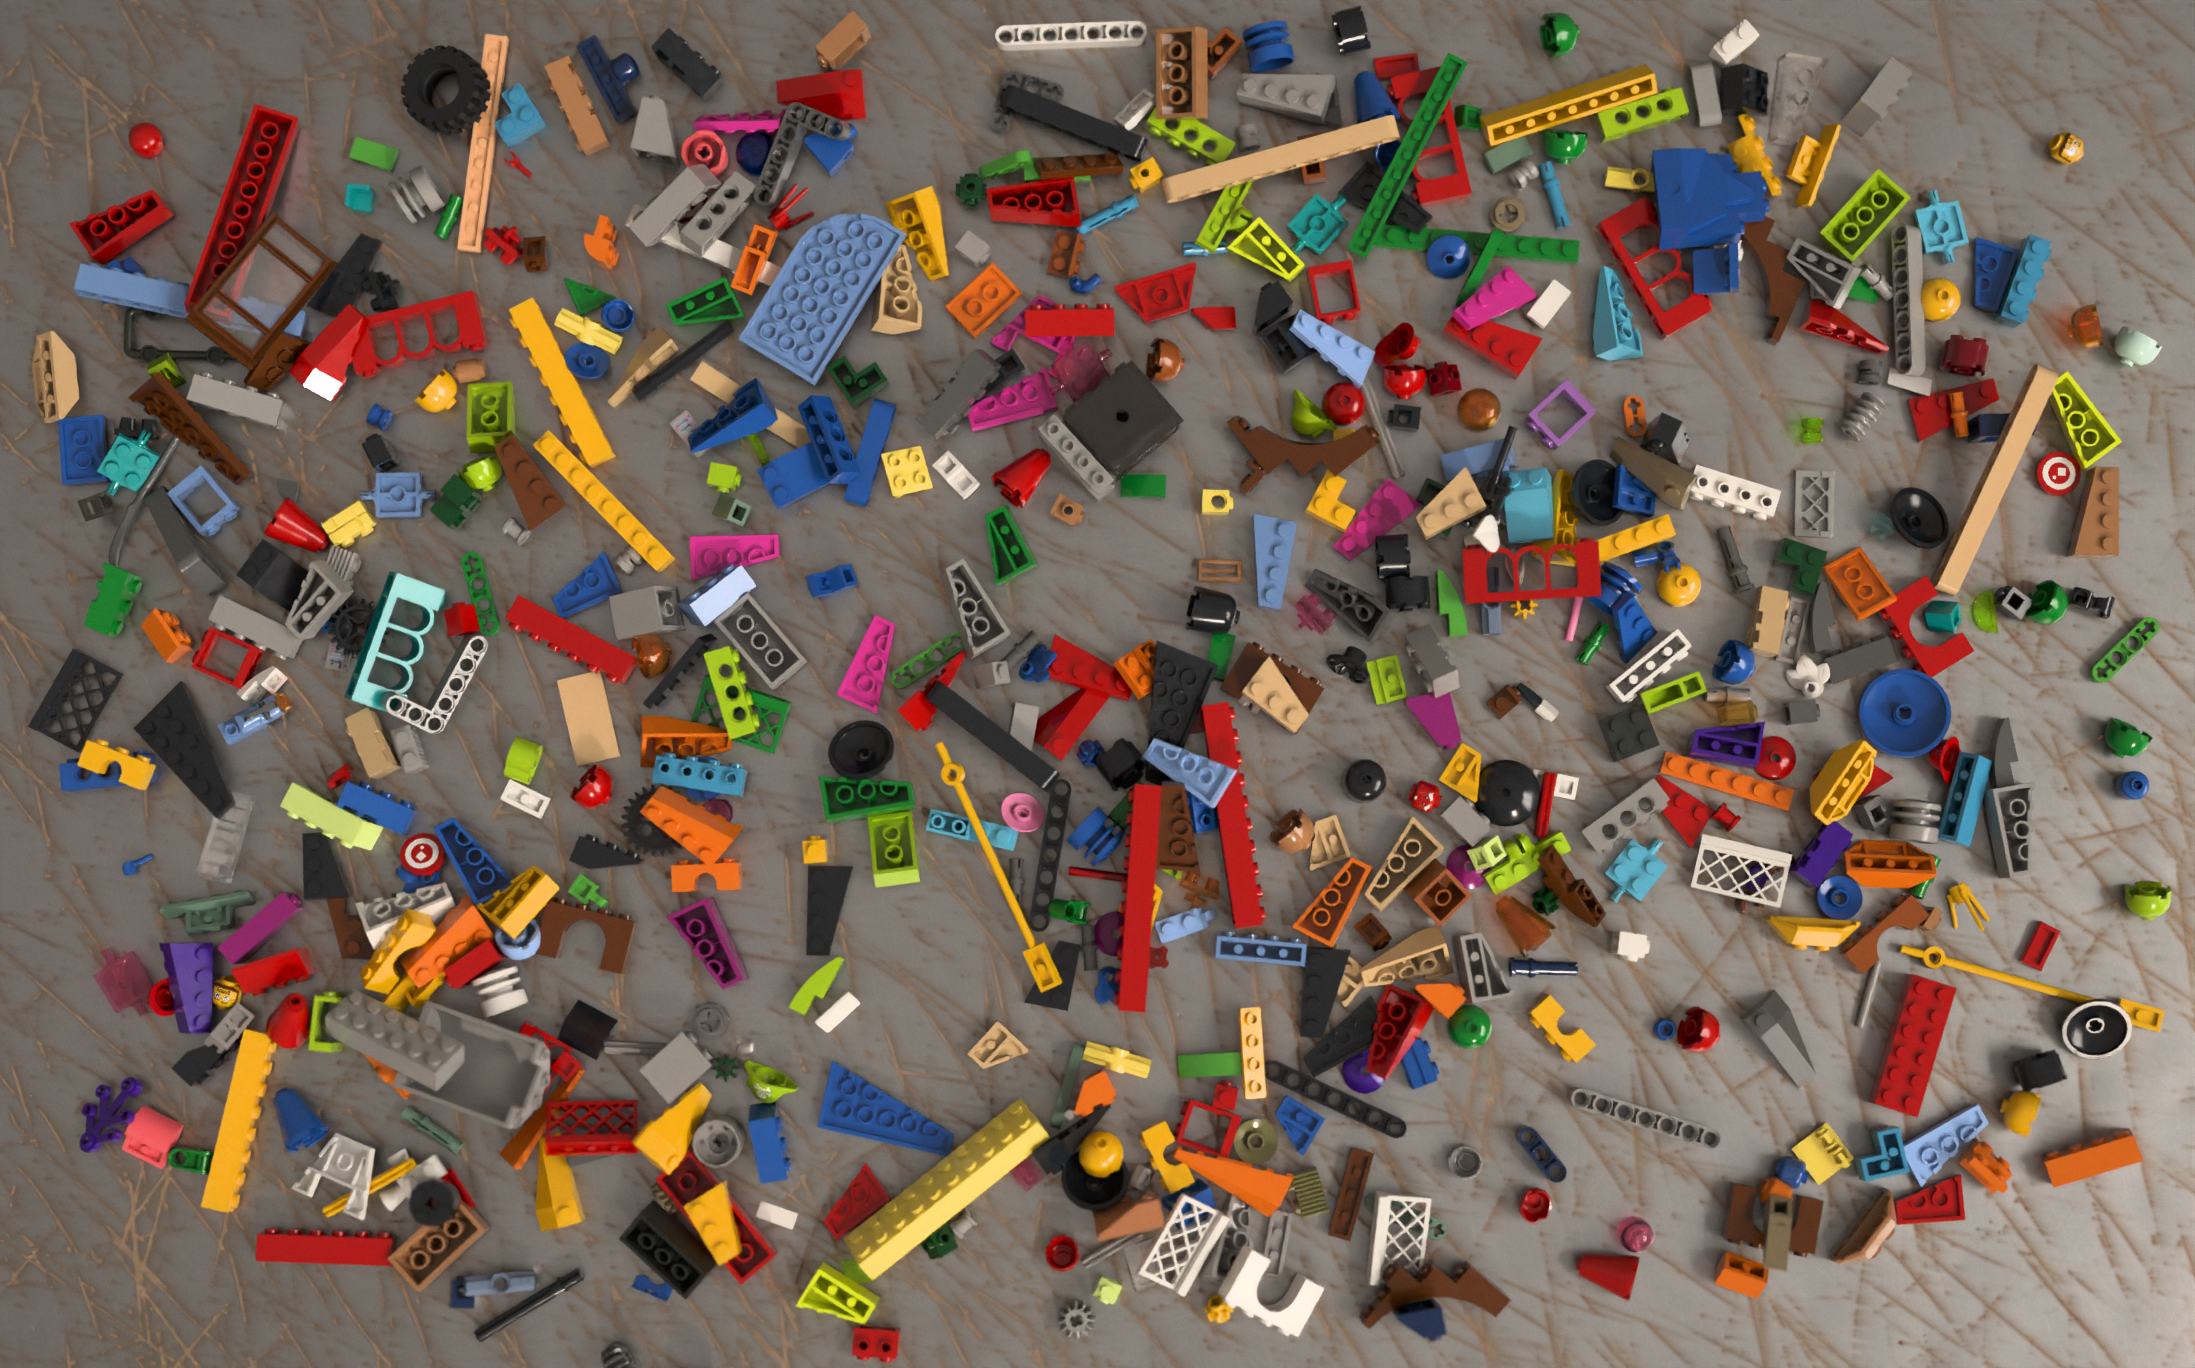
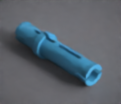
M1552 161L1546 162L1548 171H1546L1544 163L1538 165L1544 181L1543 189L1547 191L1557 229L1563 228L1561 218H1563L1565 227L1571 225L1558 186L1560 181L1556 179Z
M1131 194L1118 202H1112L1107 208L1081 220V227H1076L1078 233L1083 235L1116 217L1118 219L1121 218L1122 214L1139 207V204L1134 194Z

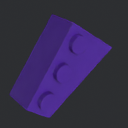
M1765 721L1695 730L1690 734L1686 756L1753 769L1759 763Z
M1836 821L1831 822L1829 825L1822 824L1796 858L1795 863L1790 866L1788 873L1807 888H1818L1830 869L1837 863L1842 851H1846L1851 845L1852 841L1850 839L1853 834Z

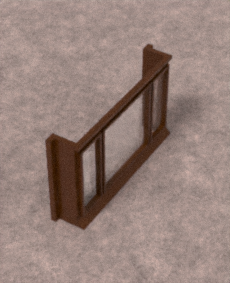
M273 212L194 306L185 320L251 371L339 263L332 261Z

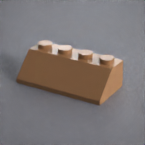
M1197 26L1156 29V119H1208L1207 29Z
M461 1200L459 1210L451 1221L438 1226L423 1225L388 1260L416 1292H420L427 1288L491 1227L474 1209Z

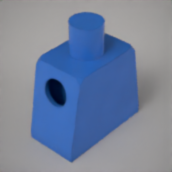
M851 123L848 124L851 133L845 141H837L818 132L803 139L804 145L831 177L854 152V147L850 140L858 134V131ZM836 126L834 132L835 135H838L841 130Z

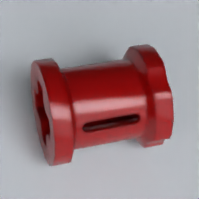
M1725 802L1711 816L1712 819H1717L1724 825L1727 832L1731 831L1741 819L1739 815L1736 816L1727 808Z

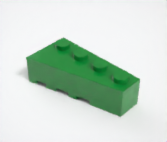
M819 776L825 818L829 824L916 809L914 789L911 782L874 781L869 779L851 780Z

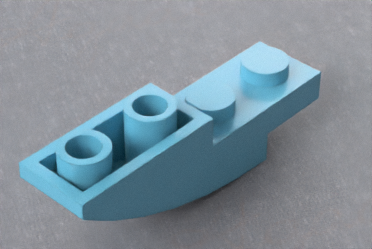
M930 809L926 826L927 831L980 843L968 817ZM979 820L991 846L1014 851L1019 831L1011 827Z

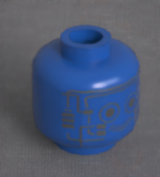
M2124 772L2116 780V791L2126 800L2141 799L2149 791V780L2141 772Z
M1785 1156L1783 1160L1779 1159L1774 1176L1791 1186V1188L1797 1189L1801 1183L1806 1184L1810 1171L1805 1170L1806 1163L1804 1161Z

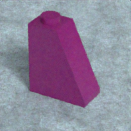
M1450 692L1437 698L1434 697L1433 693L1403 701L1405 707L1437 747L1444 746V750L1457 747L1458 742L1462 741Z

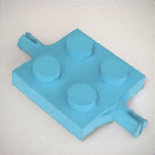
M1932 190L1928 192L1931 205L1927 208L1915 210L1913 213L1916 225L1921 231L1923 253L1943 252L1945 264L1947 265L1955 262L1952 249L1967 245L1969 241L1959 202H1939L1937 190Z
M1657 838L1648 848L1641 846L1631 839L1604 873L1617 887L1609 896L1611 900L1614 898L1613 901L1617 903L1623 893L1633 896L1640 902L1668 867L1655 854L1663 845L1661 841L1656 845L1659 841Z

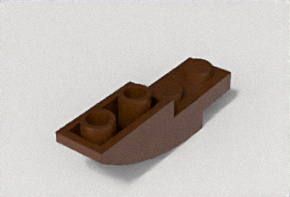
M1554 845L1547 846L1537 859L1546 872L1542 880L1550 891L1554 890L1553 894L1555 897L1560 898L1559 901L1568 910L1592 927H1597L1606 915L1602 905H1600L1583 878L1575 879Z

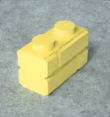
M358 500L321 523L335 546L347 548L355 542L354 538L359 535L366 536L374 530L373 526L377 525L366 505Z

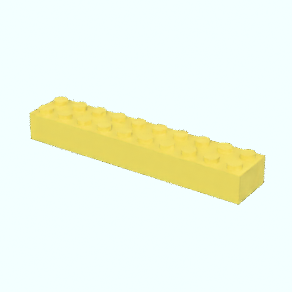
M1019 1098L844 1238L858 1266L872 1280L1051 1138L1027 1104Z

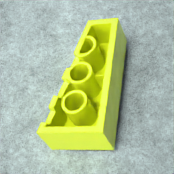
M2066 371L2060 374L2049 400L2072 454L2080 466V470L2086 469L2122 441L2069 372Z

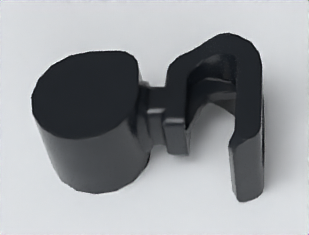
M2074 587L2069 606L2082 611H2088L2089 608L2094 610L2100 609L2102 611L2101 618L2107 619L2110 617L2115 597L2096 598L2093 595L2094 592Z

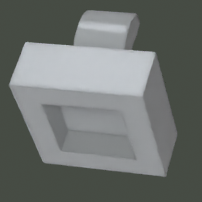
M1131 1163L1130 1166L1135 1168V1172L1132 1176L1129 1175V1184L1145 1191L1155 1171L1144 1165Z

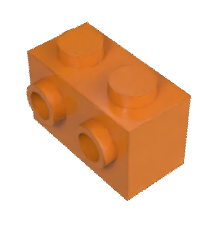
M1726 1251L1716 1266L1714 1284L1757 1299L1767 1285L1769 1269L1763 1268L1762 1263Z

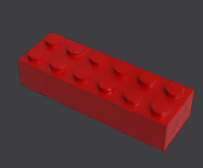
M1906 974L1868 1102L1918 1118L1957 988L1918 975Z
M694 1149L689 1150L685 1154L684 1158L670 1175L663 1172L655 1179L696 1230L697 1228L684 1206L722 1183L709 1166L699 1161L694 1153ZM728 1191L742 1251L723 1264L741 1285L779 1252Z

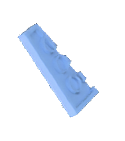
M1299 309L1289 330L1310 348L1314 347L1320 352L1322 359L1326 362L1329 360L1338 368L1337 372L1343 377L1346 375L1353 381L1352 385L1359 389L1363 384L1375 351Z
M1158 738L1153 739L1143 755L1147 761L1174 781L1185 783V789L1211 808H1215L1238 771Z
M1973 1103L1903 1143L1909 1169L1919 1186L1922 1187L1933 1173L1936 1174L1942 1168V1164L1958 1153L1957 1150L1970 1142L1989 1124L1979 1104Z

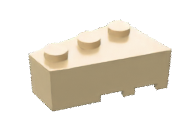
M1763 585L1758 587L1745 644L1749 646L1754 655L1767 658L1779 655L1782 631L1785 626V612L1790 604L1788 591Z
M1269 656L1241 694L1291 733L1295 734L1309 714Z

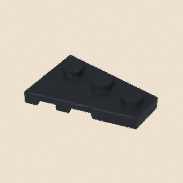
M321 832L302 834L304 900L351 898L345 886L343 875L338 867L329 838Z

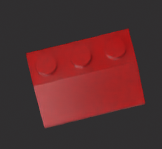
M295 948L231 969L244 994L252 993L253 997L265 994V989L274 986V990L287 987V982L295 980L296 983L309 980L308 975L315 974L308 948Z

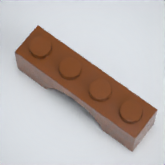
M1900 895L1892 902L1894 906L1888 911L1885 909L1876 916L1877 921L1874 924H1868L1859 931L1860 936L1856 940L1851 939L1843 945L1842 948L1844 950L1840 955L1857 974H1864L1880 960L1877 953V943L1885 930L1894 926H1899L1906 930H1914L1929 916L1912 895Z

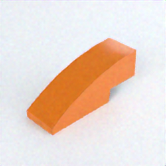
M754 224L748 244L745 245L733 278L732 288L749 295L753 294L774 246L778 231L761 224Z

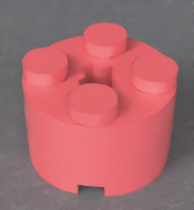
M706 130L697 131L688 137L682 145L681 155L687 167L705 164L716 178H719L727 168L729 161L728 151L723 141L715 133ZM706 152H708V153H709V156H706V157L703 159V158L701 157V155H705Z

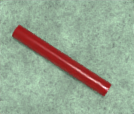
M1069 866L1068 875L1123 882V879H1127L1126 873Z

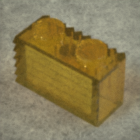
M1751 700L1725 703L1717 707L1720 727L1753 723L1755 718L1758 717L1757 706Z

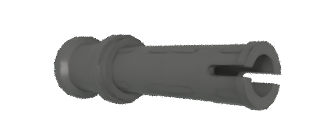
M1730 525L1717 529L1716 531L1730 567L1728 574L1732 576L1736 587L1734 590L1735 594L1754 588V584H1751L1747 574L1748 567L1745 564L1743 565Z

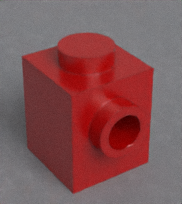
M457 602L451 604L452 608L443 611L449 637L464 636L468 633L480 631L475 604L465 605V602Z
M1221 1080V1084L1215 1083L1212 1107L1235 1111L1239 1088L1234 1086V1082Z

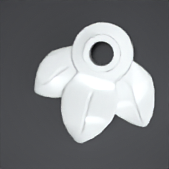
M1806 655L1800 657L1796 670H1786V678L1789 684L1795 689L1802 690V693L1808 698L1820 696L1824 690L1823 684L1830 677V669L1827 663L1816 666L1812 659ZM1809 684L1815 686L1814 691L1809 690Z

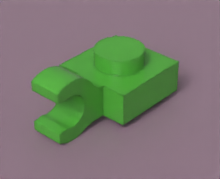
M581 873L567 891L585 905L591 900L599 907L605 908L609 903L608 899L597 893L600 886Z

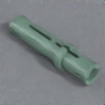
M409 1105L400 1116V1118L415 1126L416 1131L419 1133L422 1131L455 1155L458 1154L464 1145L463 1142L430 1121V1117L427 1115L424 1117Z

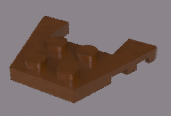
M392 893V898L396 897L397 893ZM347 898L326 899L342 958L370 960L375 950L366 934L360 916L346 915Z

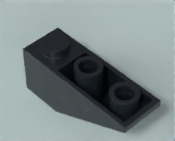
M1013 349L995 359L1001 365V368L998 370L999 375L995 381L988 383L985 387V394L979 400H975L972 405L1025 372V366Z
M586 834L585 837H578L569 861L588 869L644 863L643 860L639 859L640 854L630 850L627 851V854L618 851L620 846L610 842L603 845L598 842L599 838L590 834Z
M240 1034L232 1045L222 1053H217L218 1047L214 1044L209 1047L205 1045L188 1051L172 1069L190 1087L201 1086L210 1078L208 1074L214 1068L218 1069L226 1061L224 1057L229 1052L233 1053L240 1047V1040L243 1035Z

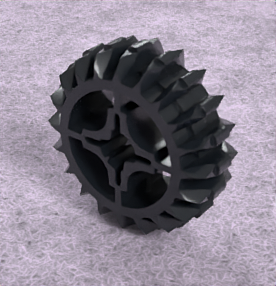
M352 599L353 606L350 607L348 602L345 601L344 606L346 609L342 610L341 607H338L339 616L335 613L331 616L333 619H336V622H328L329 626L335 627V630L328 631L329 635H336V637L330 640L331 643L339 641L340 643L336 646V650L339 651L342 647H345L343 655L346 656L350 650L352 651V658H356L357 652L361 651L362 646H352L348 643L357 637L365 640L366 636L360 632L353 634L352 630L355 628L350 621L357 625L364 624L363 630L367 635V627L375 613V610H372L374 602L371 601L367 607L365 606V599L361 600V605H357V600ZM353 611L369 613L361 620H356L349 615ZM344 618L350 625V631L342 639L340 624ZM385 630L384 635H385V636H388V635H389V631H386V630ZM382 638L381 643L386 644L387 641Z

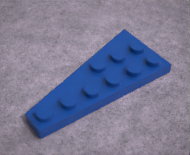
M832 1061L818 1128L943 1156L950 1154L954 1137L952 1132Z

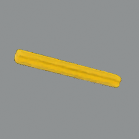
M410 1157L371 1179L368 1195L414 1170L417 1167L415 1160ZM352 1191L324 1206L322 1211L325 1216L329 1218L342 1211Z

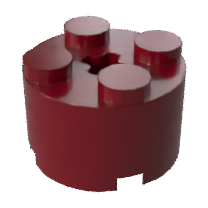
M1950 335V339L1946 340L1944 344L1940 369L1944 371L1945 367L1949 368L1951 374L1975 377L1978 372H1981V376H1984L1990 347L1986 345L1987 340L1983 338L1968 340L1964 339L1961 335Z

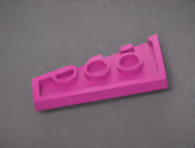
M782 109L781 114H772V110H765L754 116H751L749 112H742L733 115V118H730V114L700 116L693 122L694 131L706 130L715 132V130H723L724 133H732L736 130H744L746 133L757 131V129H765V132L778 131L786 109Z
M1507 265L1452 313V316L1466 330H1470L1488 322L1491 318L1499 317L1509 310H1515L1527 302L1535 301L1539 295Z
M1047 367L1040 369V372L1032 376L1029 375L1023 378L1021 382L1013 386L1006 387L1002 392L974 404L968 417L972 432L1058 410Z
M1387 478L1333 546V549L1351 561L1375 542L1376 536L1385 535L1422 506V504Z
M779 534L689 537L691 581L721 573V570L731 563L733 565L746 566L780 556Z
M874 615L836 694L876 714L878 712L895 630L894 623Z

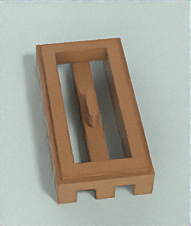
M1198 559L1197 582H1242V560ZM1202 564L1237 565V569L1202 568ZM1202 573L1237 574V577H1202Z

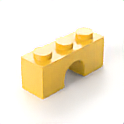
M96 738L95 741H86L77 763L78 766L99 774H105L108 766L112 762L117 761L122 768L119 782L140 790H147L156 768L155 764L150 763V758L140 754L137 757L129 755L130 750L119 746L113 749L108 747L109 742Z
M1546 994L1527 1012L1531 1016L1529 1021L1537 1029L1541 1027L1546 1032L1544 1037L1550 1044L1554 1045L1556 1043L1560 1047L1561 1051L1559 1053L1567 1062L1571 1060L1577 1063L1596 1044L1578 1027L1570 1034L1563 1035L1557 1028V1021L1565 1010L1551 995Z
M1165 1119L1141 1131L1143 1136L1139 1139L1144 1150L1149 1148L1152 1154L1149 1160L1154 1170L1159 1169L1162 1175L1159 1181L1164 1191L1169 1189L1172 1194L1195 1182L1187 1165L1182 1162L1171 1164L1163 1157L1165 1147L1175 1142Z

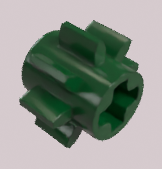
M1543 887L1532 894L1535 900L1531 904L1537 913H1545L1548 916L1559 909L1556 903H1558L1560 898L1555 897L1553 894L1554 890L1550 891Z
M726 1053L724 1054V1060L718 1057L715 1058L718 1064L711 1067V1069L717 1070L718 1074L715 1078L717 1079L722 1076L725 1082H728L729 1075L736 1078L735 1069L741 1068V1066H736L734 1063L737 1057L728 1059V1054ZM725 1062H727L728 1066H731V1070L727 1071V1074H725V1070H721V1066Z

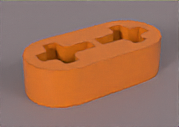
M1631 395L1622 404L1624 426L1628 436L1638 438L1647 429L1645 410L1642 399L1636 395ZM1631 400H1633L1634 404H1638V407L1635 409V415H1633L1632 408L1627 407ZM1635 418L1636 424L1638 426L1641 425V429L1638 430V433H1635V430H1631L1630 428L1634 424Z

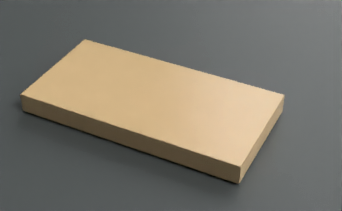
M600 671L597 674L589 672L557 680L576 766L580 767L621 757L602 673Z

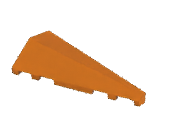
M580 1068L569 1082L564 1080L546 1102L567 1101L586 1070ZM546 1102L499 1153L516 1170L523 1167L546 1130ZM551 1109V1114L557 1117L561 1109Z
M1181 1146L1175 1149L1173 1156L1267 1217L1279 1208L1294 1176L1290 1173H1287L1286 1176L1275 1174L1273 1169L1267 1168L1266 1171L1255 1169L1250 1163L1217 1156V1159L1206 1157L1204 1152L1197 1151L1196 1154L1182 1150Z

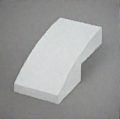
M1554 279L1526 317L1544 329L1572 292Z
M949 451L932 465L964 500L980 486V483Z
M272 666L249 680L236 694L251 706L259 702L268 691L271 694H275L288 678Z
M1532 769L1531 771L1537 778L1541 792L1545 771ZM1556 774L1553 796L1575 800L1579 778Z

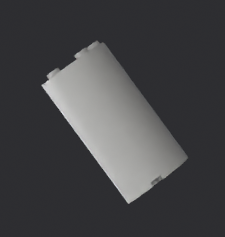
M426 1000L418 1021L464 1044L465 1063L438 1091L400 1072H397L392 1086L508 1129L520 1127L533 1111L540 1107L544 1089L550 1083V1051L542 1041Z

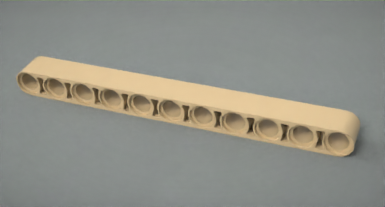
M1388 115L1174 175L1161 180L1166 202H1178L1399 139L1400 135L1395 116Z
M2035 364L2031 368L1933 578L1932 585L1936 590L1951 596H1955L1959 591L2057 382L2058 372L2039 364Z

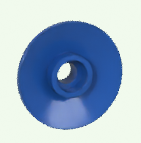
M1445 235L1437 238L1427 251V263L1430 270L1436 276L1444 279H1452L1462 275L1467 270L1471 261V252L1467 243L1454 235ZM1448 255L1454 257L1452 262H1446L1445 258Z
M578 343L567 350L565 363L569 371L574 375L585 379H595L607 372L609 358L606 352L596 345Z
M1833 876L1825 880L1819 887L1817 901L1822 912L1829 918L1847 920L1859 912L1863 896L1860 887L1855 881L1845 876ZM1836 895H1839L1842 898L1841 903H1837L1834 898Z

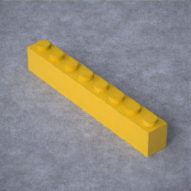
M1646 64L1480 116L1483 137L1490 146L1656 94L1658 92L1655 73Z
M532 297L509 309L512 315L509 317V320L514 329L519 328L522 334L519 336V339L524 348H529L532 354L529 356V359L534 368L539 367L542 373L539 375V378L544 387H549L551 402L554 407L559 406L562 413L558 415L563 425L569 426L571 433L568 435L574 446L578 444L582 452L578 454L583 464H588L591 468H594L616 457L574 374L567 368L565 356L537 302Z
M548 430L533 444L550 464L659 574L676 559L551 431Z
M251 1028L244 1029L201 1207L228 1213L237 1208L239 1204V1186H242L244 1183L245 1172L243 1170L245 1163H248L251 1151L248 1149L250 1141H253L256 1135L254 1124L261 1114V1106L259 1104L261 1097H264L267 1089V1084L264 1083L266 1075L270 1074L272 1062H270L271 1054L275 1052L277 1043L270 1040L265 1031Z

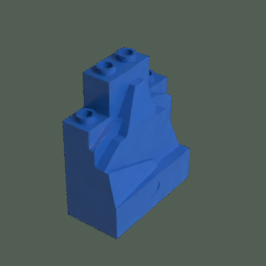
M1674 148L1652 151L1650 172H1653L1660 233L1659 250L1740 243L1741 235L1745 233L1744 223L1764 221L1765 213L1769 212V200L1764 199V193L1767 192L1766 179H1762L1761 171L1737 173V163L1732 161V154H1709L1706 149Z

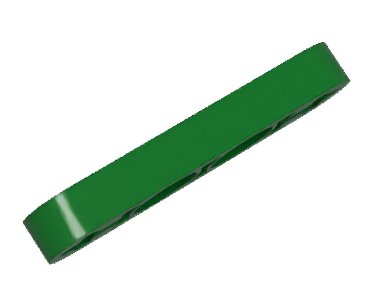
M1494 227L1490 232L1455 301L1456 306L1460 307L1474 294L1503 238L1504 231Z
M468 552L463 555L461 565L472 605L475 604L480 632L487 636H494L500 630V621L484 562L479 554ZM470 557L478 560V562L474 563L476 571L481 570V573H474L472 566L467 565ZM480 577L483 579L484 585L481 589L476 590L473 588L472 582L475 578ZM483 598L488 599L490 603L489 608L485 611H481L478 608V602ZM480 615H488L489 621L495 623L492 631L484 629V626L487 625V620L485 617L481 618Z

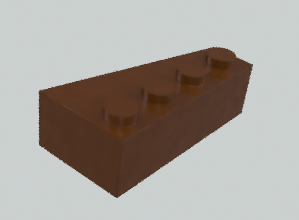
M512 430L493 442L495 451L529 531L566 506L564 499Z

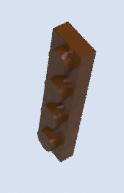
M1117 153L1056 158L1046 157L1034 159L1033 164L1040 180L1120 174L1123 172L1124 167Z
M1354 1147L1351 1148L1328 1235L1347 1241L1351 1240L1374 1153Z

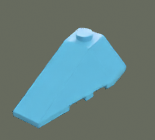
M1606 266L1600 267L1593 329L1594 352L1597 357L1609 361L1643 357L1641 336L1638 329L1634 330L1630 320L1633 314L1624 303L1623 299L1626 297L1618 272Z

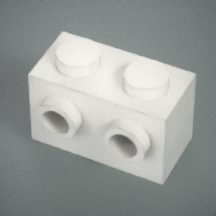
M1613 931L1610 953L1619 954L1620 959L1637 961L1638 957L1644 958L1645 954H1648L1650 941L1647 940V935Z

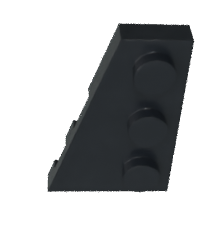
M1058 941L1050 956L1063 983L1041 993L1035 982L1024 1003L1068 1011L1081 945Z

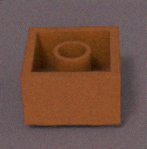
M1436 858L1403 889L1440 927L1472 896Z

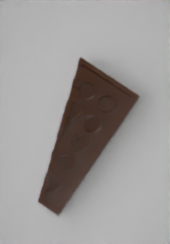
M157 372L128 397L132 402L138 401L145 406L144 411L148 415L153 414L160 418L161 425L188 447L192 444L197 448L199 456L203 459L208 458L212 460L215 468L236 486L251 474L247 470V466L232 453L231 448L219 439L215 430L202 420L201 415L192 409L186 402L185 397L178 393L171 385L169 379L160 372Z

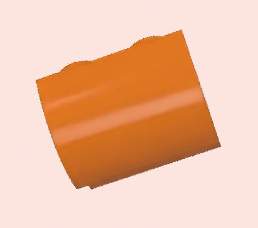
M600 215L594 235L585 233L584 244L594 261L600 267L611 271L612 266H616L619 258V253H617V249L612 243L615 241L617 230L609 217Z
M1151 639L1113 663L1138 700L1152 693L1156 645Z
M1975 1139L1964 1151L1959 1163L1993 1194L1997 1190L2003 1194L2009 1188L2006 1181L2012 1176L2009 1169L2011 1165L2002 1156L1998 1159L1992 1153L1994 1150L1985 1141L1981 1143Z

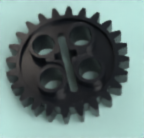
M651 785V791L649 792L645 787H642V795L634 792L637 799H628L631 807H623L628 812L627 815H621L622 819L627 820V823L621 825L622 828H628L624 836H632L628 843L633 844L636 842L635 850L643 847L644 855L651 850L653 857H655L657 851H660L662 857H664L665 850L667 849L673 854L672 847L675 846L681 849L680 844L672 837L669 839L662 837V829L655 826L652 821L638 820V817H645L640 813L642 806L657 791L654 785ZM649 825L652 829L651 833L648 836H641L639 834L641 826Z

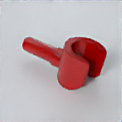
M509 151L514 158L512 161H507L503 157L509 167H516L530 178L532 173L519 162L518 156L513 151Z

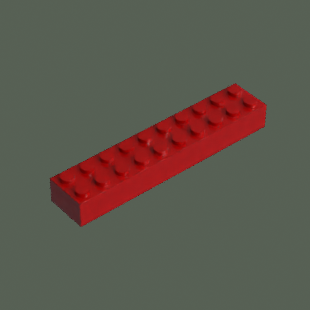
M254 104L184 303L186 313H190L268 219L299 130L298 117ZM258 246L221 289L222 292L236 303H239ZM216 296L203 311L214 321L231 326L235 314L233 309Z
M1229 702L1204 705L1200 710L1208 759L1238 770L1216 804L1233 928L1238 929L1262 925V920H1266L1264 906L1260 907L1259 898L1262 897L1261 885H1256L1255 876L1259 875L1257 862H1253L1252 853H1256L1254 839L1250 840L1248 831H1252L1251 818H1246L1245 809H1248L1249 805L1247 795L1242 793V787L1245 786L1244 773H1239L1238 765L1242 764L1241 752L1236 751L1235 743L1239 742L1237 728H1232V721L1235 720L1234 707H1229Z
M1134 784V789H1129L1128 803H1132V811L1127 812V825H1131L1130 834H1126L1125 847L1129 848V856H1124L1123 870H1128L1127 879H1123L1122 892H1126V901H1121L1120 915L1125 916L1124 924H1119V937L1123 938L1122 946H1118L1117 960H1121V969H1116L1115 980L1120 985L1119 991H1115L1114 1005L1118 1006V1011L1146 1013L1162 786Z

